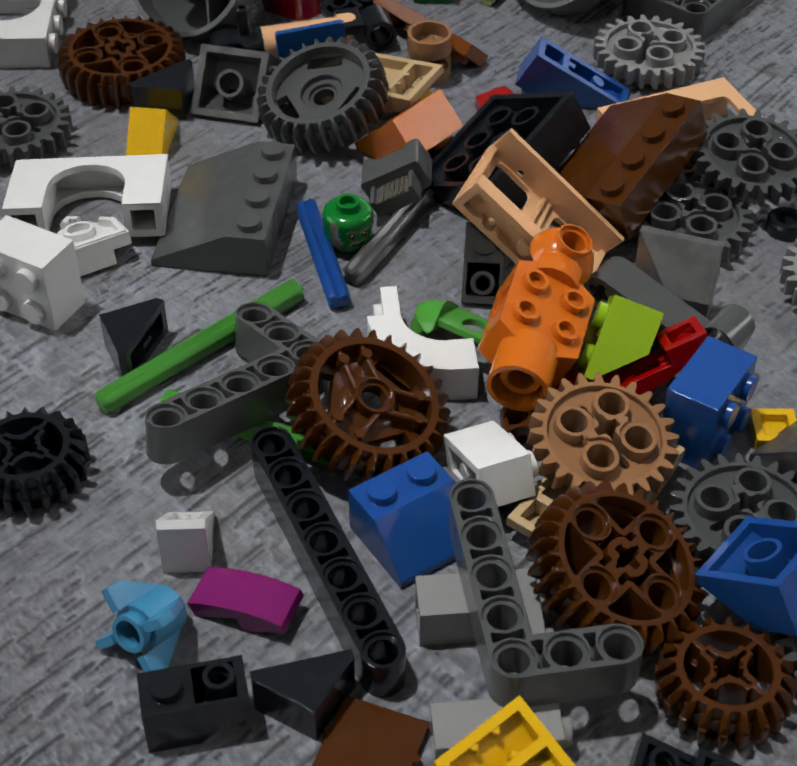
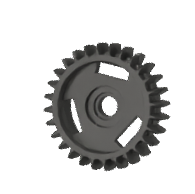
M328 36L326 42L320 43L315 38L313 45L306 46L302 43V49L296 52L290 49V56L287 58L278 57V66H269L270 75L263 76V85L257 88L259 95L256 99L258 112L268 134L277 142L295 144V148L297 147L301 154H304L308 148H311V151L317 154L319 149L323 147L330 153L333 145L339 144L344 148V141L350 138L357 142L356 134L359 132L369 133L368 124L378 123L377 114L385 112L384 104L389 101L387 93L389 91V83L378 56L366 44L359 45L356 39L347 42L344 37H340L337 42H334ZM324 97H334L328 104L317 105L318 101ZM287 102L290 107L295 109L299 118L290 117L283 113Z

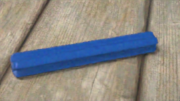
M311 198L307 201L300 200L296 205L298 209L297 215L328 305L335 310L339 307L345 308L350 303L348 298L350 293L332 244L324 234L323 219L318 205Z

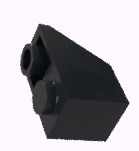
M466 222L461 303L493 305L496 294L503 284L505 253L472 222Z
M242 655L136 673L141 718L149 753L202 744L250 705Z

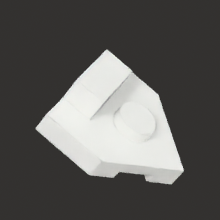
M66 216L60 223L61 230L57 234L73 240L80 277L117 264L114 250L132 244L129 231L116 218L99 217L97 219L98 223L81 221L79 216Z

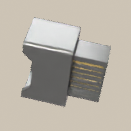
M418 139L410 140L402 149L377 160L369 158L363 161L361 188L370 199L371 207L378 217L421 200V190L430 187L432 184V159Z

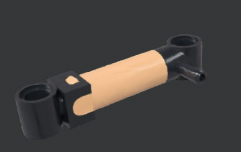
M241 4L235 8L237 27L222 25L214 29L210 34L209 43L216 46L269 52L278 59L275 32L341 19L345 25L347 42L356 39L359 45L366 43L369 49L374 51H384L393 46L397 39V31L388 11L380 5L367 6L360 13L357 7L334 10V17L251 28L249 7Z

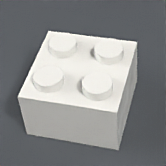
M6 215L0 220V311H6L26 319L32 324H38L57 331L85 303L74 242L67 237Z

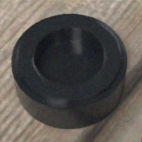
M779 207L771 210L767 217L766 232L772 238L779 241H795L797 239V209Z

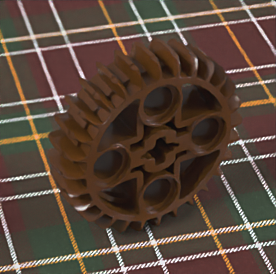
M125 15L123 19L112 17V20L103 21L100 18L97 24L88 22L85 29L78 27L75 34H68L67 40L61 42V48L58 50L59 74L65 90L69 91L72 97H78L82 103L89 100L90 105L93 107L101 103L105 109L109 105H116L118 109H120L121 105L131 106L128 83L186 60L183 40L180 39L179 33L174 32L173 27H165L162 21L155 23L151 17L147 20H142L139 15L135 19H129Z
M608 480L603 481L597 487L591 481H588L580 488L573 486L564 495L560 494L551 502L537 519L535 529L531 532L528 539L532 546L528 549L526 558L534 563L528 570L527 575L540 579L533 593L546 595L548 602L543 606V611L554 609L560 616L556 622V627H561L564 624L569 625L572 629L607 624H624L632 627L639 632L643 639L644 649L642 657L646 658L656 651L659 652L663 648L664 643H673L679 631L685 632L690 622L695 621L701 613L699 606L706 598L705 594L700 590L702 586L697 583L695 578L696 572L703 566L704 562L691 555L696 549L697 544L686 542L683 538L687 527L677 528L671 520L674 512L665 515L657 509L659 499L654 500L652 503L646 502L643 498L642 489L631 495L628 493L625 483L620 484L613 490ZM570 566L577 572L576 575L573 574ZM611 607L617 614L611 612L608 608Z

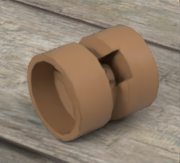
M434 20L414 23L407 30V50L409 53L407 59L443 65L444 72L431 86L443 84L451 76L452 30L448 25Z

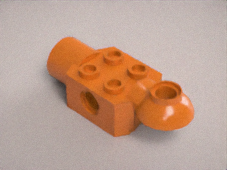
M565 224L561 227H552L536 234L530 242V254L533 261L519 260L496 294L477 350L492 365L486 381L487 390L496 402L506 408L516 411L535 410L537 400L545 399L547 388H555L579 358L595 302L594 297L582 285L589 280L593 273L594 256L591 250L593 248V241L590 235L580 226Z

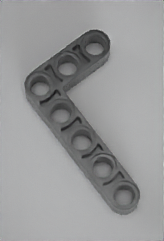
M623 0L622 13L626 17L632 16L635 20H640L641 15H645L650 20L655 15H658L659 21L672 18L671 24L675 25L683 22V29L693 28V35H701V41H703L755 0Z
M249 302L240 305L235 311V348L241 356L250 362L148 408L145 412L147 457L158 464H174L286 412L290 405L284 400L289 389L287 387L288 380L295 370L294 367L313 342L319 343L320 341L264 303ZM318 378L319 395H321L327 389V380Z
M464 479L454 484L450 490L449 533L490 698L497 705L505 707L520 695L527 705L532 707L618 695L630 691L638 680L644 649L643 639L639 632L624 624H607L532 635L493 490L487 483L478 479Z

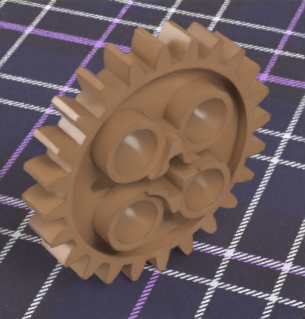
M596 372L593 382H588L584 375L579 373L574 385L563 378L560 381L558 390L548 387L545 399L537 400L534 413L531 414L528 425L530 431L527 444L533 446L532 453L536 461H542L538 474L540 476L550 474L555 476L551 486L553 490L563 485L568 486L569 489L573 486L580 488L588 481L593 482L597 487L603 481L608 480L613 490L620 484L625 483L628 493L631 495L642 489L643 498L646 501L650 491L658 493L664 480L668 481L679 451L675 449L679 435L671 432L675 422L674 418H661L666 406L664 404L651 406L649 402L653 393L648 391L638 395L635 393L637 382L635 381L624 388L620 386L619 375H615L610 383H604L600 372Z

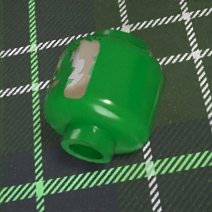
M342 194L331 199L324 206L322 214L323 231L332 247L345 254L360 251L374 234V212L371 204L354 194Z

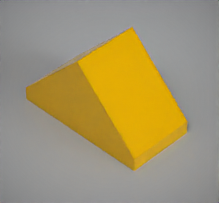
M130 107L126 155L167 154L178 127V118L166 109Z

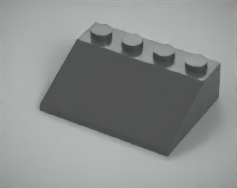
M258 141L188 165L168 215L165 236H160L151 258V265L268 277L297 183L295 144H284L277 141Z

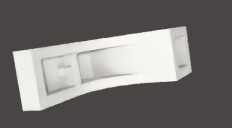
M397 286L380 287V304H373V316H367V336L372 330H375L377 338L383 341L387 336L391 335L392 344L400 347L407 343L406 352L414 357L421 353L419 363L423 367L433 366L430 377L431 379L443 380L438 392L447 394L448 400L478 399L479 365L474 339L436 340L413 332L402 320Z

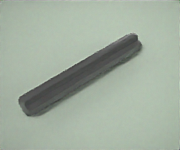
M432 188L421 190V200L396 210L343 268L345 273L344 279L347 283L352 282L355 286L360 285L435 202L433 197L435 192Z

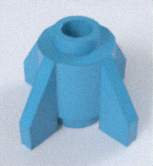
M118 580L103 589L101 593L112 613H118L117 618L113 621L112 630L95 641L99 650L118 643L124 650L130 653L144 652L137 658L144 672L168 668L181 628L186 623L187 618L186 607L182 597L166 585Z

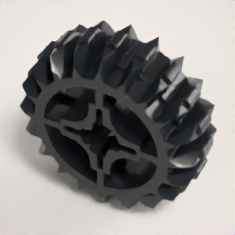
M24 407L20 414L15 415L6 411L5 418L0 420V465L2 466L0 468V511L5 509L10 517H13L19 510H24L29 517H31L35 509L43 508L49 513L52 503L58 502L66 505L68 494L79 493L80 482L87 480L91 457L86 436L83 434L82 429L78 428L73 418L65 419L60 410L49 414L44 407H41L36 412H29ZM55 452L59 453L57 457L53 456Z

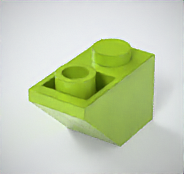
M618 295L610 296L607 303L600 301L591 322L592 326L597 327L591 343L584 342L579 358L576 361V366L582 368L580 373L587 380H593L596 372L604 375L649 355L664 313Z

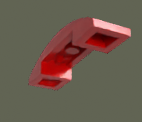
M695 315L665 328L656 334L660 348L651 351L645 357L602 375L604 383H610L615 375H619L620 386L624 388L633 381L637 382L635 393L638 395L652 391L684 368L708 334ZM574 369L567 372L563 378L574 385L578 374ZM560 382L554 389L558 390Z

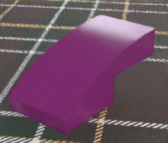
M208 567L187 604L195 616L236 618L243 631L285 633L304 594L300 588L264 575L237 569Z

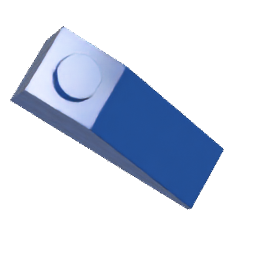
M543 36L521 63L515 83L526 94L573 92L580 107L596 110L599 107L628 101L629 88Z

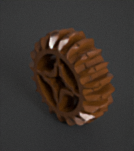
M708 616L703 622L702 627L691 621L685 632H678L673 643H664L663 648L660 649L657 660L658 664L655 665L653 676L656 684L655 694L657 702L664 703L665 719L679 718L677 723L679 734L691 729L696 732L698 745L708 737L716 740L719 751L726 746L727 741H733L740 751L748 745L749 739L761 746L767 740L768 734L777 735L778 731L782 729L784 721L787 720V717L791 716L794 707L793 700L797 692V680L793 678L794 662L782 659L785 656L784 645L770 646L769 631L756 635L752 632L751 622H748L741 628L733 625L730 616L723 624H717ZM686 673L689 674L692 678H694L693 684H695L700 689V691H698L691 684Z

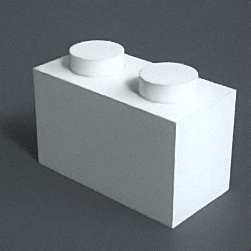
M494 420L443 435L449 475L456 483L464 479L484 481L493 490L497 507L536 496L534 477L538 475V465L534 454L530 450H526L516 441L511 433H507Z

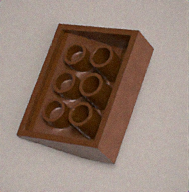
M664 93L609 106L558 170V173L625 237L624 239L629 240L708 135L701 101Z

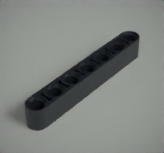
M267 426L257 430L251 438L255 479L343 650L352 649L355 674L365 691L374 697L386 698L394 696L401 691L406 680V646L402 636L291 434L279 426Z

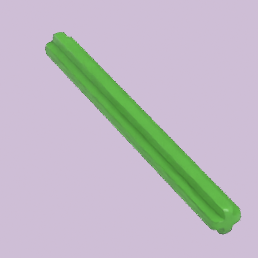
M290 279L251 302L264 303L281 313L303 300L304 289L295 279ZM235 311L97 390L94 396L98 407L106 414L111 413L234 341Z

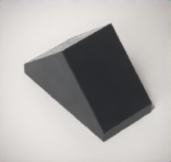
M189 59L128 83L131 107L166 109L178 119L185 120L193 99L195 87L192 61Z
M159 298L99 315L105 347L120 377L146 363L168 332L164 300Z
M352 649L250 671L255 710L317 741L324 732V727L329 725L336 715L345 695L349 696L355 688V664Z

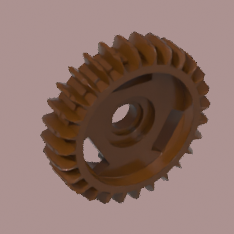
M359 328L354 329L350 336L341 329L335 334L334 338L326 334L319 343L313 342L306 353L299 358L287 384L289 389L284 401L290 406L287 409L286 417L296 420L291 428V433L304 434L300 448L312 446L315 450L312 460L317 461L322 457L328 461V473L337 467L344 470V481L348 480L352 474H356L359 476L361 484L368 481L371 477L374 478L426 451L434 457L442 447L444 442L443 435L447 434L450 427L446 421L451 413L449 408L444 407L447 403L448 395L438 392L443 380L431 379L430 374L433 371V366L423 367L419 363L421 353L414 357L407 353V343L398 347L392 344L391 335L387 336L384 341L377 338L375 330L370 331L367 337H363ZM318 378L331 381L327 412L320 400ZM364 392L375 394L380 398L382 408L375 409L369 407L362 400L361 394ZM402 438L405 444L397 447L372 446Z

